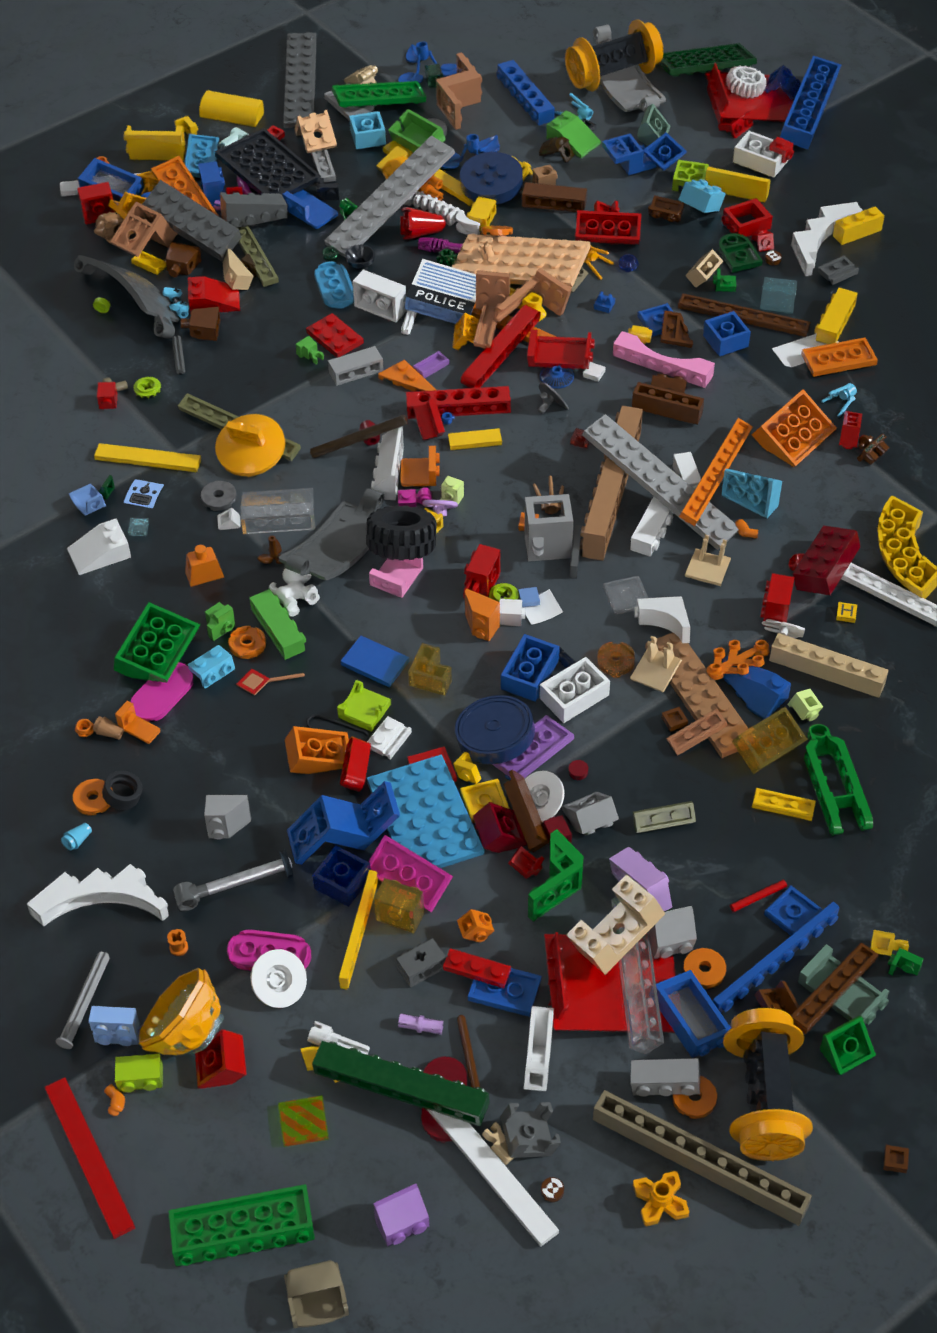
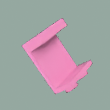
M387 558L379 571L372 568L369 572L370 585L402 598L422 571L423 558L405 559L404 561Z

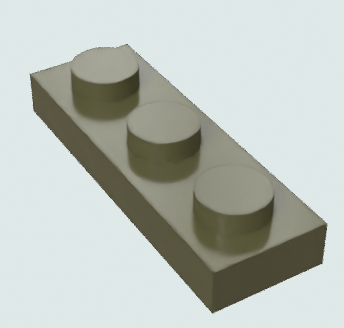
M692 801L633 812L635 832L637 833L696 822Z

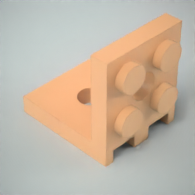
M327 110L317 115L316 113H311L303 118L297 116L295 134L296 136L302 135L307 153L337 147ZM319 131L322 137H315L314 132Z

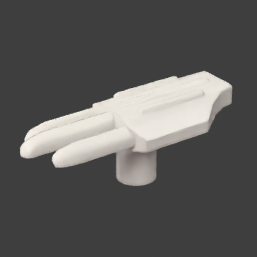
M771 619L762 622V625L770 626L764 627L765 630L792 638L804 636L805 628Z

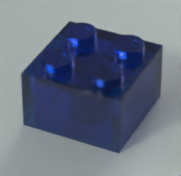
M335 845L312 875L314 889L349 907L365 886L371 865L369 862Z

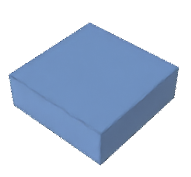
M537 587L518 589L519 599L522 600V607L540 605Z

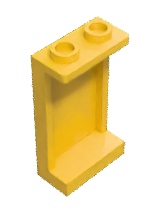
M128 125L127 130L124 131V141H127L126 153H129L130 160H171L177 156H180L182 161L185 160L186 145L183 126H176V131H132L131 125Z

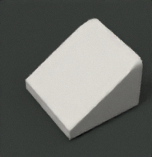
M233 508L217 515L219 530L241 527L240 515Z

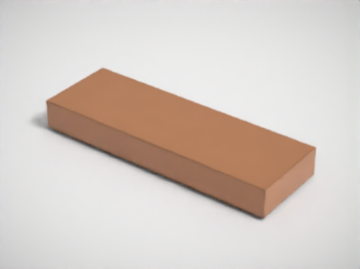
M715 709L666 739L678 756L727 727L728 724L718 709Z

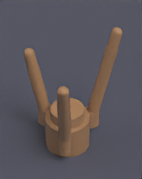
M551 475L549 476V495H553ZM533 484L537 496H541L537 485ZM561 486L559 495L563 494L564 486ZM561 503L541 504V510H545L548 514H555L561 510Z

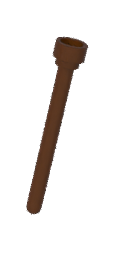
M459 1015L457 1022L470 1085L472 1088L480 1087L466 1018L464 1015Z

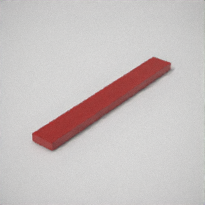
M64 1077L45 1086L49 1099L113 1238L116 1239L136 1229L66 1078Z

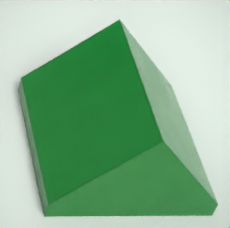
M860 1015L823 1035L820 1051L839 1075L876 1056L864 1020Z

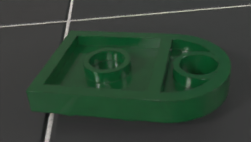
M733 233L727 234L720 239L719 252L732 273L762 266L763 260L746 236Z

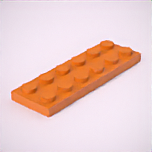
M180 156L151 168L158 182L162 180L218 216Z

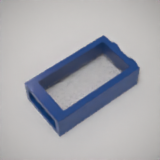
M94 158L78 177L79 187L109 182L113 200L120 202L124 192L139 196L144 189L142 177L97 158Z
M691 970L654 985L651 998L692 1058L698 1055L704 1056L717 1047H724V1035L731 1027Z

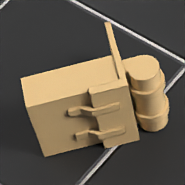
M372 65L366 66L345 78L344 81L346 84L376 83L373 76L378 72V68Z

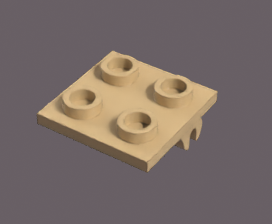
M705 534L701 550L695 549L685 577L721 586L731 561L730 557L724 556L727 540L723 539L719 556L706 552L709 535Z
M651 636L652 641L647 642L648 648L630 679L664 693L682 660L674 656L672 643L667 642L668 648L664 647L663 653L658 650L657 638Z

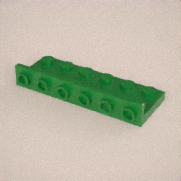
M306 1184L169 1210L172 1253L176 1266H188L197 1262L234 1257L239 1254L259 1252L275 1247L281 1248L286 1245L306 1243L315 1239Z

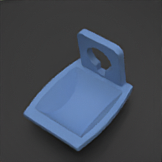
M91 484L69 493L74 505L85 516L106 506L103 496Z

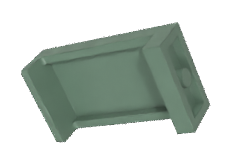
M827 944L800 971L798 983L811 993L841 964L840 961L832 956L833 949ZM860 977L831 1008L849 1021L860 1015L864 1023L869 1025L874 1020L878 1009L882 1011L888 1004L889 1000L887 997L889 991L885 988L880 992Z

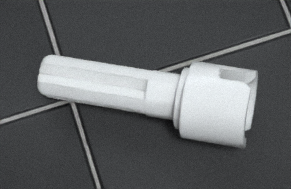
M317 1021L314 1022L315 1027H312L310 1030L308 1042L320 1046L322 1041L328 1043L332 1041L338 1043L341 1047L347 1049L355 1048L361 1051V1053L368 1055L369 1046L334 1033L332 1027Z

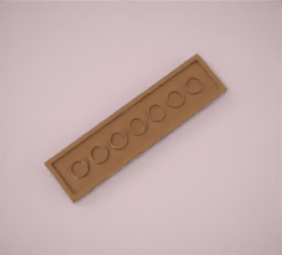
M673 632L657 638L656 644L659 651L664 653V647L668 648L667 642L672 643L674 656L682 660L669 683L695 721L718 709L727 722V727L708 737V740L719 756L724 758L755 745L756 738L715 680L707 674L705 666L689 643H682L680 638Z

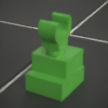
M310 336L296 343V355L300 358L303 356L307 359L312 358L315 364H318L317 358L324 360V354L317 351V343Z

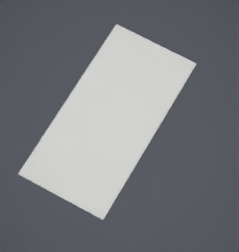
M817 334L772 348V350L785 366L794 367L805 363L801 355L802 349L827 344L816 341Z

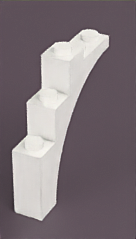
M131 864L114 878L109 873H103L97 868L81 882L75 876L71 877L64 872L27 903L30 915L43 926L71 910L99 903H120L135 906L150 912L162 921L169 916L166 901L162 897L158 898L154 895L152 889L146 885L145 873L140 868L136 869Z

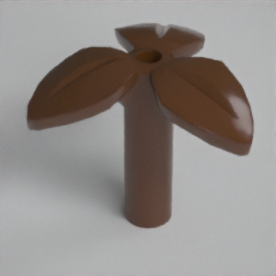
M271 535L268 538L270 554H262L257 559L265 564H270L275 559L277 564H282L279 561V553L282 551L281 545L276 537Z

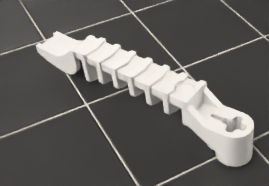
M416 191L403 204L410 206L414 203L416 209L421 206L422 211L428 209L430 213L435 212V214L441 215L447 221L448 226L453 225L457 221L456 229L460 233L480 235V223L467 218L464 210H460L459 207H453L452 204H446L445 201H439L436 197L432 198L431 195H426L422 191Z

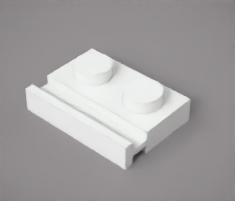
M387 716L367 742L371 743L370 750L391 759L412 733L411 727L407 728L404 724Z

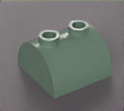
M654 104L646 108L637 134L639 141L647 146L664 133H668L670 125Z

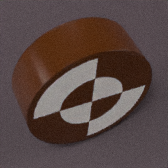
M768 251L765 255V262L773 266L778 265L781 262L782 255L778 251Z
M549 1177L541 1185V1194L545 1200L557 1202L564 1195V1185L560 1179Z

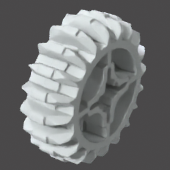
M739 65L730 69L726 77V86H728L732 93H736V96L754 98L762 95L764 92L766 78L756 68L753 69L751 66L747 67L744 65L742 67Z

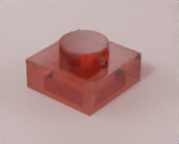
M575 429L570 445L587 449L590 442L582 436L583 429Z

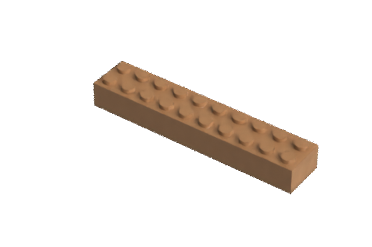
M622 406L621 411L616 414L615 422L639 442L643 409ZM605 454V462L602 461L600 472L602 473L597 476L596 485L598 486L593 489L592 497L594 499L589 502L588 510L590 512L585 515L584 523L586 526H582L580 537H583L580 542V549H583L582 557L604 561L629 476Z

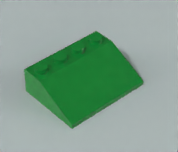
M148 602L114 658V671L130 678L167 683L198 631L200 624Z

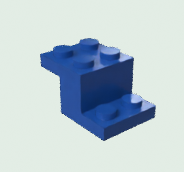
M631 134L602 141V147L615 164L620 163L628 175L653 169L657 166L644 153L645 146L639 145Z

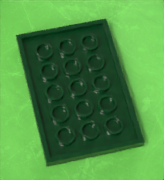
M740 43L664 52L663 59L659 64L669 75L677 77L684 73L687 75H692L694 72L707 73L709 70H712L714 63H716L720 71L723 68L731 69L739 65L750 67L757 64V58Z

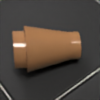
M99 716L93 726V731L97 735L112 737L120 740L124 733L123 728H120L106 717L102 718Z

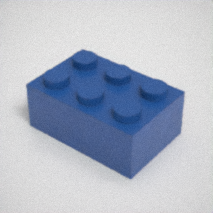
M524 634L501 674V690L536 702L540 696V684L550 678L559 661V646Z

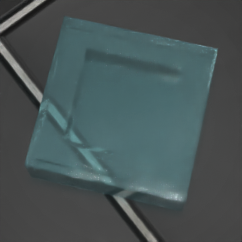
M130 518L129 536H147L149 519Z

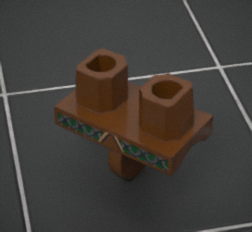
M882 433L874 441H872L873 437L871 435L859 437L858 446L860 449L864 448V450L856 459L859 462L865 459L872 465L879 458L874 450L882 456L889 449L888 445L884 442L886 436Z

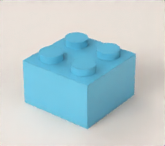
M379 111L349 116L350 131L356 149L386 145L385 127Z
M692 180L691 182H685L679 201L704 213L720 210L726 193L722 192L720 187L708 185V182L705 180Z

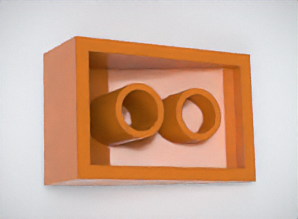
M293 726L285 738L290 772L313 774L342 769L345 750L349 741L348 733Z

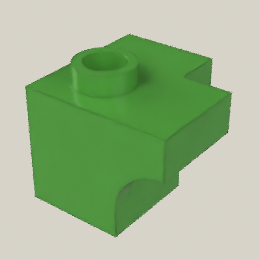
M218 602L205 611L208 636L211 640L215 641L235 627L233 608L230 605L224 606Z

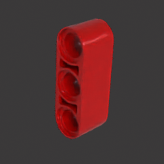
M355 737L349 739L340 778L341 786L357 792L362 790L366 779L371 743Z

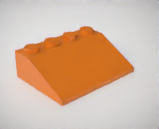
M802 389L751 435L762 448L795 467L831 435L837 427Z

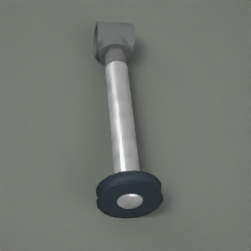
M286 850L283 852L279 851L281 858L279 860L199 886H195V884L190 882L179 883L173 888L178 909L181 911L192 910L198 905L202 897L285 871L287 878L289 875L294 877L291 860Z

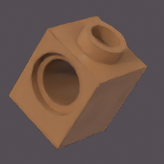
M551 165L533 168V183L556 185L558 176L556 170H553Z

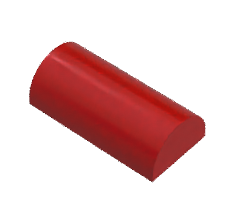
M577 210L575 241L639 245L641 213Z

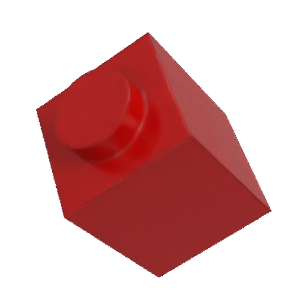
M98 382L97 400L99 409H117L118 392L116 382Z

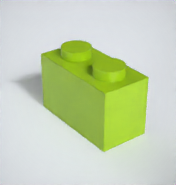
M160 1053L115 1057V1083L117 1089L129 1093L134 1090L144 1089L152 1091L156 1088H163V1063Z

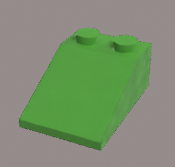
M567 110L547 124L546 140L553 137L569 139L568 142L574 155L580 158L601 144V141L577 115Z

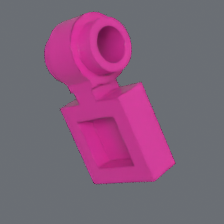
M421 488L418 494H416V489L398 490L399 506L417 507L416 503L422 505L423 501L432 500V492L428 488Z

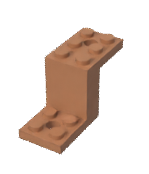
M462 52L456 54L457 74L436 79L437 106L455 130L461 128L462 107L481 102L482 77Z
M135 202L110 242L112 245L139 257L149 239L169 248L177 233L173 231L162 214ZM136 233L135 238L129 239L131 234Z

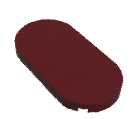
M446 1056L435 1058L426 1065L423 1071L430 1075H441L449 1081H460L467 1086L466 1069L455 1058ZM422 1108L421 1120L424 1131L436 1141H452L429 1111Z

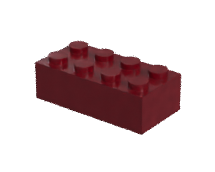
M823 525L792 573L793 577H795L796 590L831 595L861 547L857 530Z

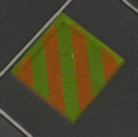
M322 1095L278 1103L284 1147L329 1140Z

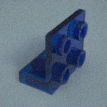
M783 64L770 74L766 82L765 91L769 93L771 90L775 91L780 87L794 102L801 82Z

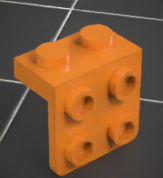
M429 446V458H404L401 460V486H436V476H440V466H436V464L440 463V453H436V446Z

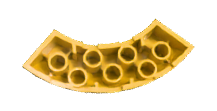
M891 495L882 509L878 522L880 553L894 577L910 592L926 599L937 587V566L921 555L916 541L915 532L920 526L923 511Z

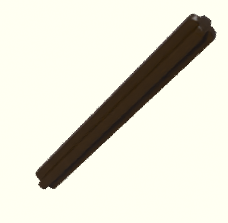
M401 415L311 448L310 454L313 458L405 426L408 424L405 415Z

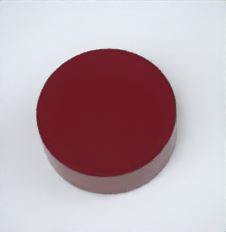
M582 760L572 761L569 764V776L575 780L585 779L588 775L587 763Z

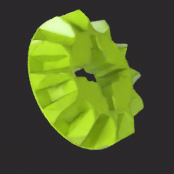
M143 377L134 384V391L141 398L146 396L149 399L150 396L155 397L156 393H160L161 383L154 377Z
M500 583L491 588L489 598L500 602L501 596L507 594V597L502 599L518 600L519 592L511 584Z

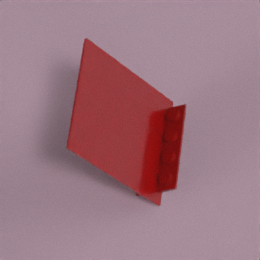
M714 63L711 72L705 73L708 81L707 92L718 124L725 118L786 121L797 95L791 76L764 75L766 78V88L762 95L746 98L740 95L736 96V93H732L728 89V86H726L728 73L720 72L716 63ZM747 111H750V114L742 117Z
M558 932L555 934H545L548 985L551 998L548 1005L554 1008V1030L674 1032L651 998L655 984L676 976L673 955L668 958L654 959L644 939L645 937H642L604 974L576 949L566 934H558ZM678 993L669 998L682 1016Z

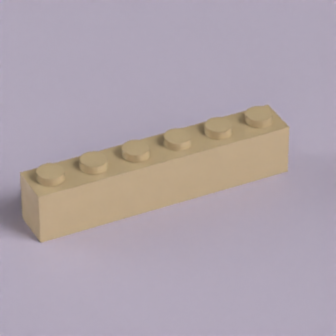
M780 633L777 634L769 659L771 662L878 698L885 686L888 669Z

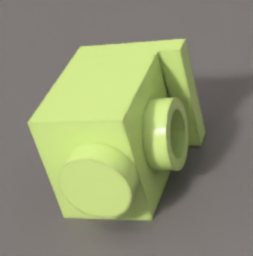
M447 476L441 485L442 497L440 500L454 501L459 504L464 497V481Z
M811 689L797 692L787 704L789 707L794 708L801 720L808 719L809 721L816 719L819 716V711L823 708Z

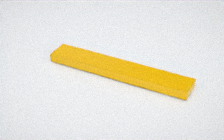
M99 443L94 455L95 460L190 472H197L201 462V455Z
M369 870L339 975L340 988L342 989L349 988L378 885V876L376 871Z

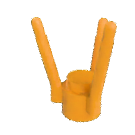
M590 245L584 262L601 280L602 277L589 261H595L599 258L611 265L614 262L597 253L608 255V251Z

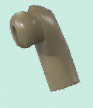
M108 377L104 378L102 382H112V380ZM126 380L116 383L117 391L128 389Z

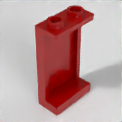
M531 329L527 353L528 367L553 368L554 366H560L562 368L589 369L590 362H593V352H591V349L595 347V339H592L591 332H588L587 338L538 336V330Z

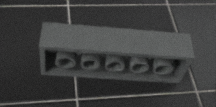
M162 180L158 182L142 204L162 214L173 231L222 262L227 249L233 250L241 239L238 228Z

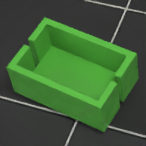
M409 109L399 118L400 122L397 120L388 129L392 141H396L413 153L430 136L435 137L441 142L446 140L442 127Z

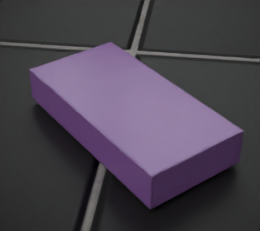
M438 351L413 365V368L426 378L450 363L449 359Z

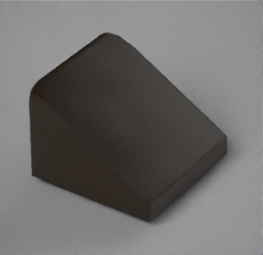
M247 254L241 259V262L255 278V263L250 254Z

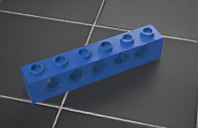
M514 60L498 64V71L496 72L498 80L504 84V87L510 91L511 95L516 98L517 102L521 104L525 112L531 116V119L538 126L555 119V108Z

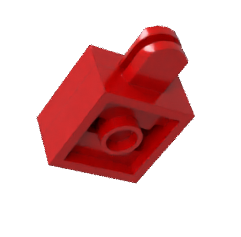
M479 544L477 550L472 552L471 562L467 563L464 569V574H466L464 586L466 587L463 599H465L466 589L489 598V592L495 586L500 576V549Z

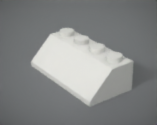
M403 426L388 431L382 436L381 443H378L377 451L379 455H376L375 465L377 468H374L373 471L375 481H372L371 489L385 495L384 500H396L401 460L404 451Z

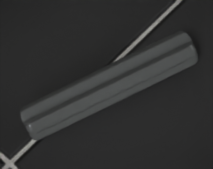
M173 336L172 343L176 373L184 374L185 364L181 337Z

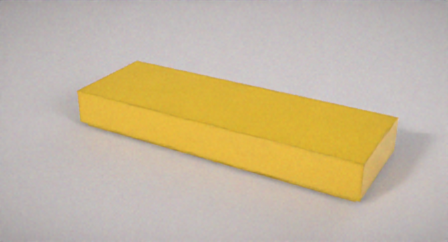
M500 428L448 434L450 450L502 445Z
M756 788L752 808L812 821L816 801Z

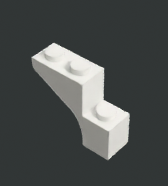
M532 1006L524 1089L547 1090L554 1008Z

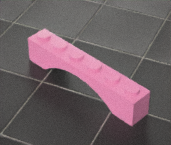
M623 331L613 343V356L672 377H682L687 382L706 388L714 374L715 363L701 358L678 359L663 356L646 347L637 336Z

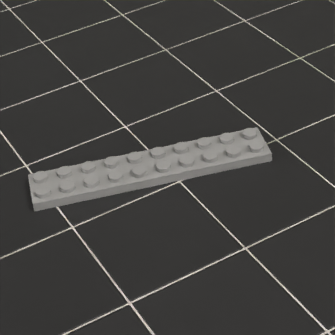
M430 136L324 240L325 244L343 257H345V253L350 247L363 245L455 154L454 149L435 137Z
M606 414L584 430L582 436L675 515L680 516L695 490ZM710 502L695 526L684 521L702 538L705 539V534L709 535L708 543L717 550L720 549L723 539L728 542L739 530L731 519Z

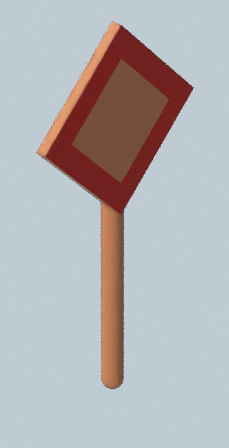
M251 669L236 685L255 696L268 682L304 677L305 674L300 673L268 678Z

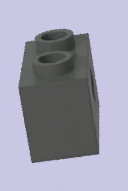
M432 938L421 942L410 951L401 953L396 958L397 970L411 988L442 971L446 956Z

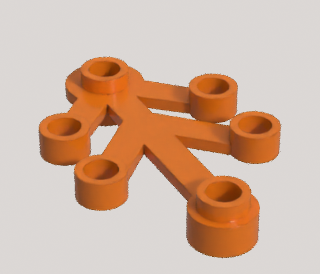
M731 640L728 643L730 650L728 661L722 663V659L725 657V649L721 647L715 648L713 650L714 663L707 667L706 672L714 680L722 679L724 674L746 675L749 673V666L761 667L764 665L763 656H767L770 653L769 644L765 640H758L753 648L737 655L740 650V641Z

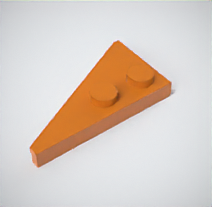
M405 360L378 373L380 380L383 381L384 378L391 380L394 385L402 386L414 392L417 390H436Z

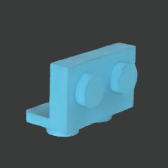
M219 645L188 664L189 670L201 680L204 688L209 687L235 670L232 655Z

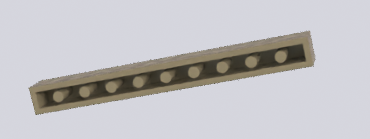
M606 1090L603 1091L594 1107V1121L800 1226L812 1198V1195Z

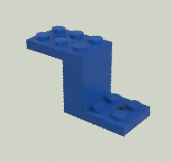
M384 781L362 804L321 795L287 829L295 863L302 865L324 842L365 850L400 816L391 783Z

